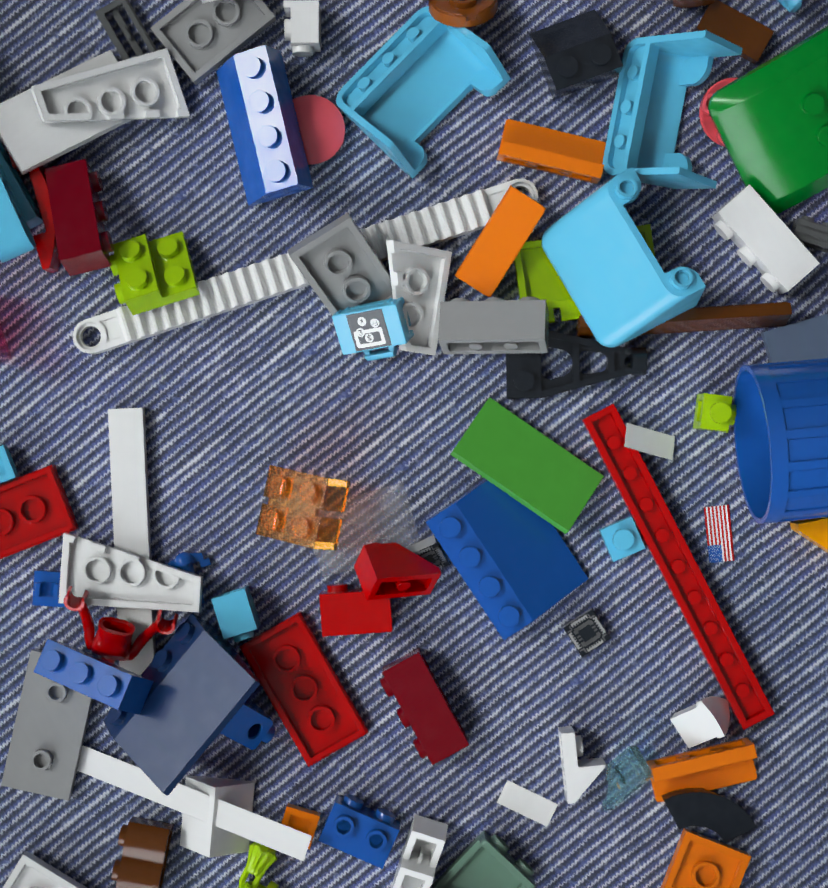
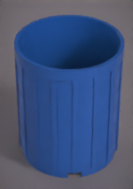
M828 358L743 365L738 372L734 389L733 405H736V419L733 426L738 472L744 498L751 516L758 524L828 517Z

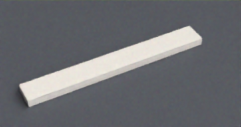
M145 408L108 409L114 548L152 560ZM117 607V618L132 623L136 628L132 636V645L138 635L154 623L153 609ZM155 635L133 660L119 661L120 667L141 675L156 654Z

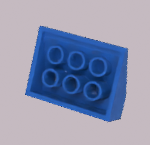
M485 480L426 519V524L503 640L537 619L589 579L553 525L488 480Z

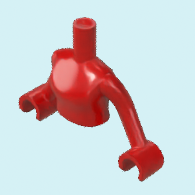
M69 586L64 597L65 607L71 611L79 612L87 649L101 656V659L115 664V660H133L155 634L168 635L173 633L178 621V614L176 613L172 620L163 619L161 616L163 610L160 609L155 622L140 633L132 645V636L136 628L126 620L102 617L99 619L98 631L95 635L94 621L86 604L89 595L88 590H85L82 597H76L71 592L73 586Z

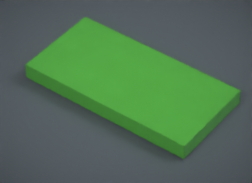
M490 397L450 454L564 534L569 532L604 477Z

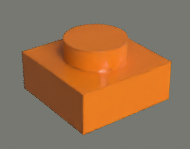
M288 803L281 824L311 835L312 838L308 847L310 850L321 813Z

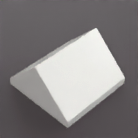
M187 775L185 786L209 795L208 823L184 813L182 814L180 846L209 858L249 852L250 840L216 827L219 799L253 812L255 781Z

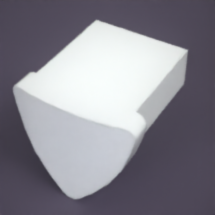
M709 696L690 707L674 713L670 720L688 748H691L715 737L720 739L726 736L730 721L729 704L724 698Z

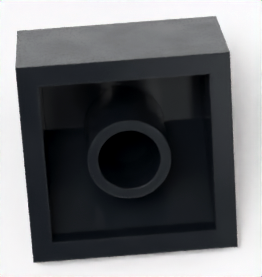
M595 9L529 34L553 100L619 75L623 67L612 34Z

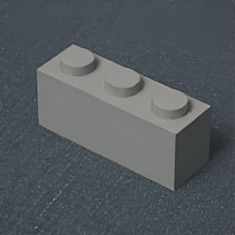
M491 297L485 301L455 298L448 302H440L438 341L443 354L548 353L549 311L546 300H540L536 297H523L520 300H504L498 297Z

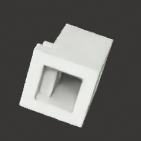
M283 0L286 17H291V19L284 20L285 41H291L292 55L308 57L312 56L313 52H321V8L319 0Z

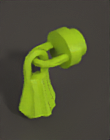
M256 842L249 845L248 859L239 879V888H279V884L273 881L267 887L259 884L265 872L277 860L276 850ZM249 873L255 876L254 881H247L245 883Z

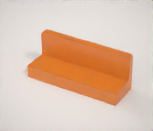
M507 119L496 160L598 184L604 168L603 156L606 142Z
M747 737L646 761L654 797L657 802H664L662 795L679 789L704 788V790L710 791L757 779L753 759L757 758L754 743Z

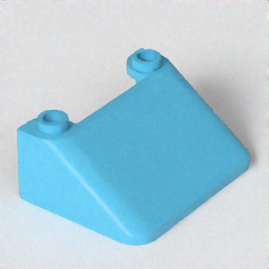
M429 6L418 10L340 89L336 97V103L348 118L413 179L427 164V153L419 143L473 88L486 97L493 96L511 78L492 47L486 41L465 27L444 25L435 20L429 13Z
M633 167L613 177L548 227L543 233L541 242L545 254L594 337L601 345L610 348L618 347L695 307L706 287L699 274L689 267L681 266L664 273L624 207L634 202L641 191V181Z

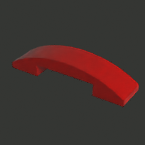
M9 154L13 169L20 172L19 168L17 167L11 155ZM42 165L30 171L29 175L46 232L34 235L33 238L42 269L54 273L58 272L61 262L59 260L45 168Z

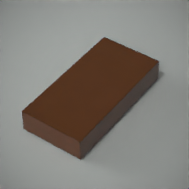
M719 0L709 4L695 31L707 30L742 47V54L739 56L753 64L758 62L774 33V30Z

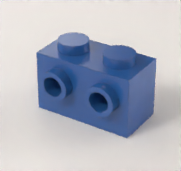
M337 794L321 829L318 841L383 869L400 831V821L395 820L396 815L388 810L377 808L374 811L363 806L364 801L356 796L345 794L343 797Z

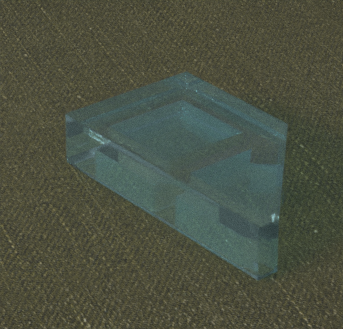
M629 746L607 765L606 780L609 781L607 797L602 802L604 811L613 810L653 777L638 746Z

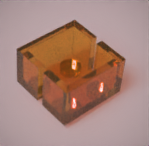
M270 465L263 495L269 497L268 504L262 503L256 534L312 549L337 550L343 519L321 517L319 512L320 510L344 512L350 481L293 468Z

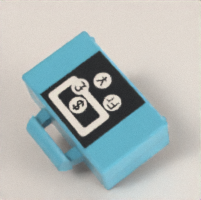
M389 298L364 303L351 308L348 306L344 310H338L332 316L343 355L364 352V357L367 361L395 357L397 353L396 346L407 344L414 336L413 330L408 329L403 312L404 298ZM408 315V323L409 326H411V322ZM386 347H388V349H383V350H378V351H372V350H374V349H380V348H386Z

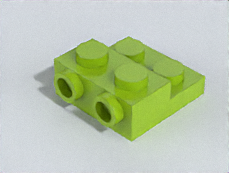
M183 231L149 241L146 235L143 234L113 244L114 254L110 255V268L113 275H119L120 283L114 284L115 293L119 303H126L132 315L200 295L187 240Z

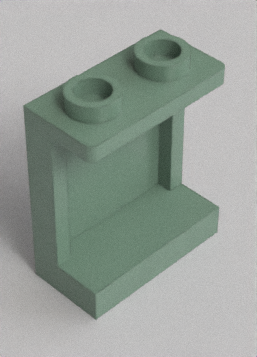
M483 830L430 888H535L536 884L532 876L535 872L522 858L516 861L507 852L509 850L508 845L498 835L494 834L491 837Z

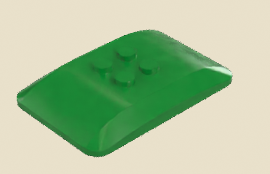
M828 26L717 90L709 100V114L744 186L747 187L750 184L776 214L828 188Z

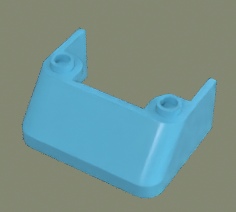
M707 30L633 39L626 46L622 57L623 67L619 73L603 156L605 172L615 177L633 167L641 183L672 189H716L717 181L692 172V162L688 156L674 153L687 87L698 86L708 78L714 57L741 55L743 48Z

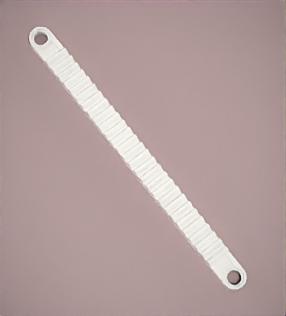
M523 178L515 179L487 189L478 190L472 194H465L462 197L450 199L447 202L438 203L432 207H425L422 210L413 211L392 220H385L382 223L373 224L360 230L382 262L388 260L386 240L425 247L483 229L510 185L514 188L526 189L530 197L536 201L538 200V190L529 180ZM289 253L282 254L260 263H254L232 272H226L220 276L211 277L208 280L198 281L200 295L136 315H132L128 306H122L116 310L85 319L74 328L73 342L82 352L100 354L310 284L290 258ZM89 327H96L101 333L100 342L95 346L89 347L83 341V333Z

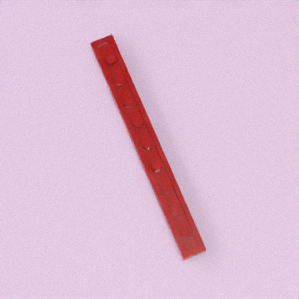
M614 403L582 419L588 434L740 727L745 730L774 715L775 713L639 451L624 447L626 426Z

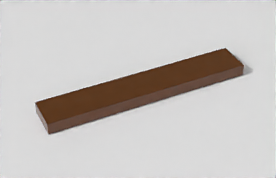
M776 302L695 307L641 335L781 327L786 325L792 315L791 303ZM580 315L576 327L577 337L595 338L583 316Z

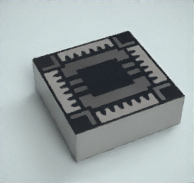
M434 535L406 547L408 550L436 565L439 569L450 565L446 553Z
M592 608L562 626L581 657L611 639Z

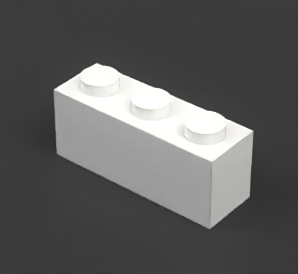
M750 184L711 217L716 222L714 228L718 234L725 240L731 239L739 248L737 250L738 256L748 266L754 265L762 274L760 280L773 293L777 291L781 295L788 292L820 264Z

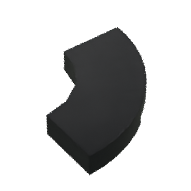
M685 788L662 795L679 830L690 826L707 827L718 833L724 842L727 843L756 828V825L745 809L726 795L707 791L704 788Z

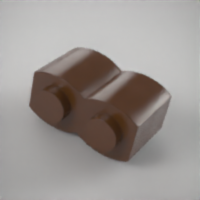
M133 816L128 825H122L118 839V845L123 846L122 858L115 860L111 880L117 881L116 888H162L174 824Z

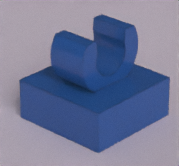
M34 571L32 605L65 607L63 603H58L61 571Z

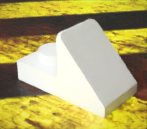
M572 726L558 727L564 795L567 803L572 804L580 798L602 772L606 763L603 758L578 760L577 757L583 756L581 735L575 736Z

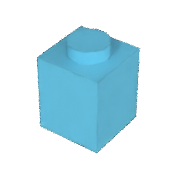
M249 585L216 595L211 599L223 639L233 637L234 642H239L255 636L253 630L258 629L261 623Z

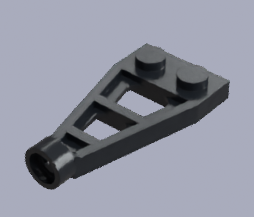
M549 330L548 347L561 349L570 354L572 358L570 372L562 377L546 379L541 373V353L506 354V399L544 398L629 374L646 375V347H632L630 349L618 346L610 348L601 345L598 341ZM582 351L603 353L606 356V369L598 373L582 374L580 372L579 354ZM630 355V368L625 365V358Z

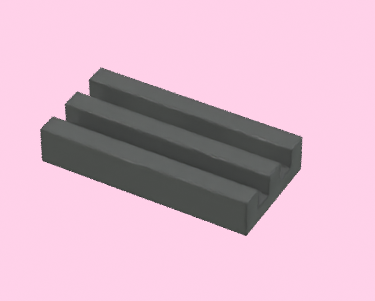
M114 0L95 12L122 60L129 59L130 57L106 18V15L112 13L136 56L144 55L118 11V8L124 6L150 51L148 53L158 51L128 0Z

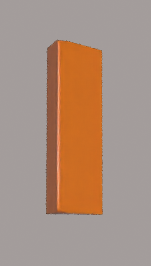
M510 185L455 276L485 296L491 297L546 208Z

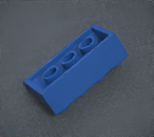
M262 45L233 55L216 73L248 206L258 205L314 188L281 51L267 45Z

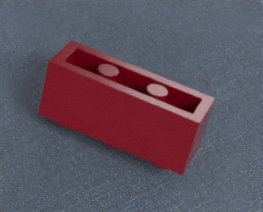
M86 159L46 168L45 175L60 262L70 276L110 267L109 252L114 251V246L109 231H105L104 222L108 221V213L104 201L99 200L98 192L103 191L99 172L97 170L92 171Z
M419 648L382 668L384 677L379 679L387 696L389 698L395 696L400 708L396 712L404 727L408 728L411 726L417 736L413 743L422 759L428 757L431 764L434 765L469 746V739Z

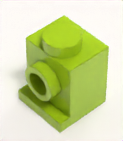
M708 393L697 394L693 429L728 433L729 425L733 426L736 419V405H732L733 397Z

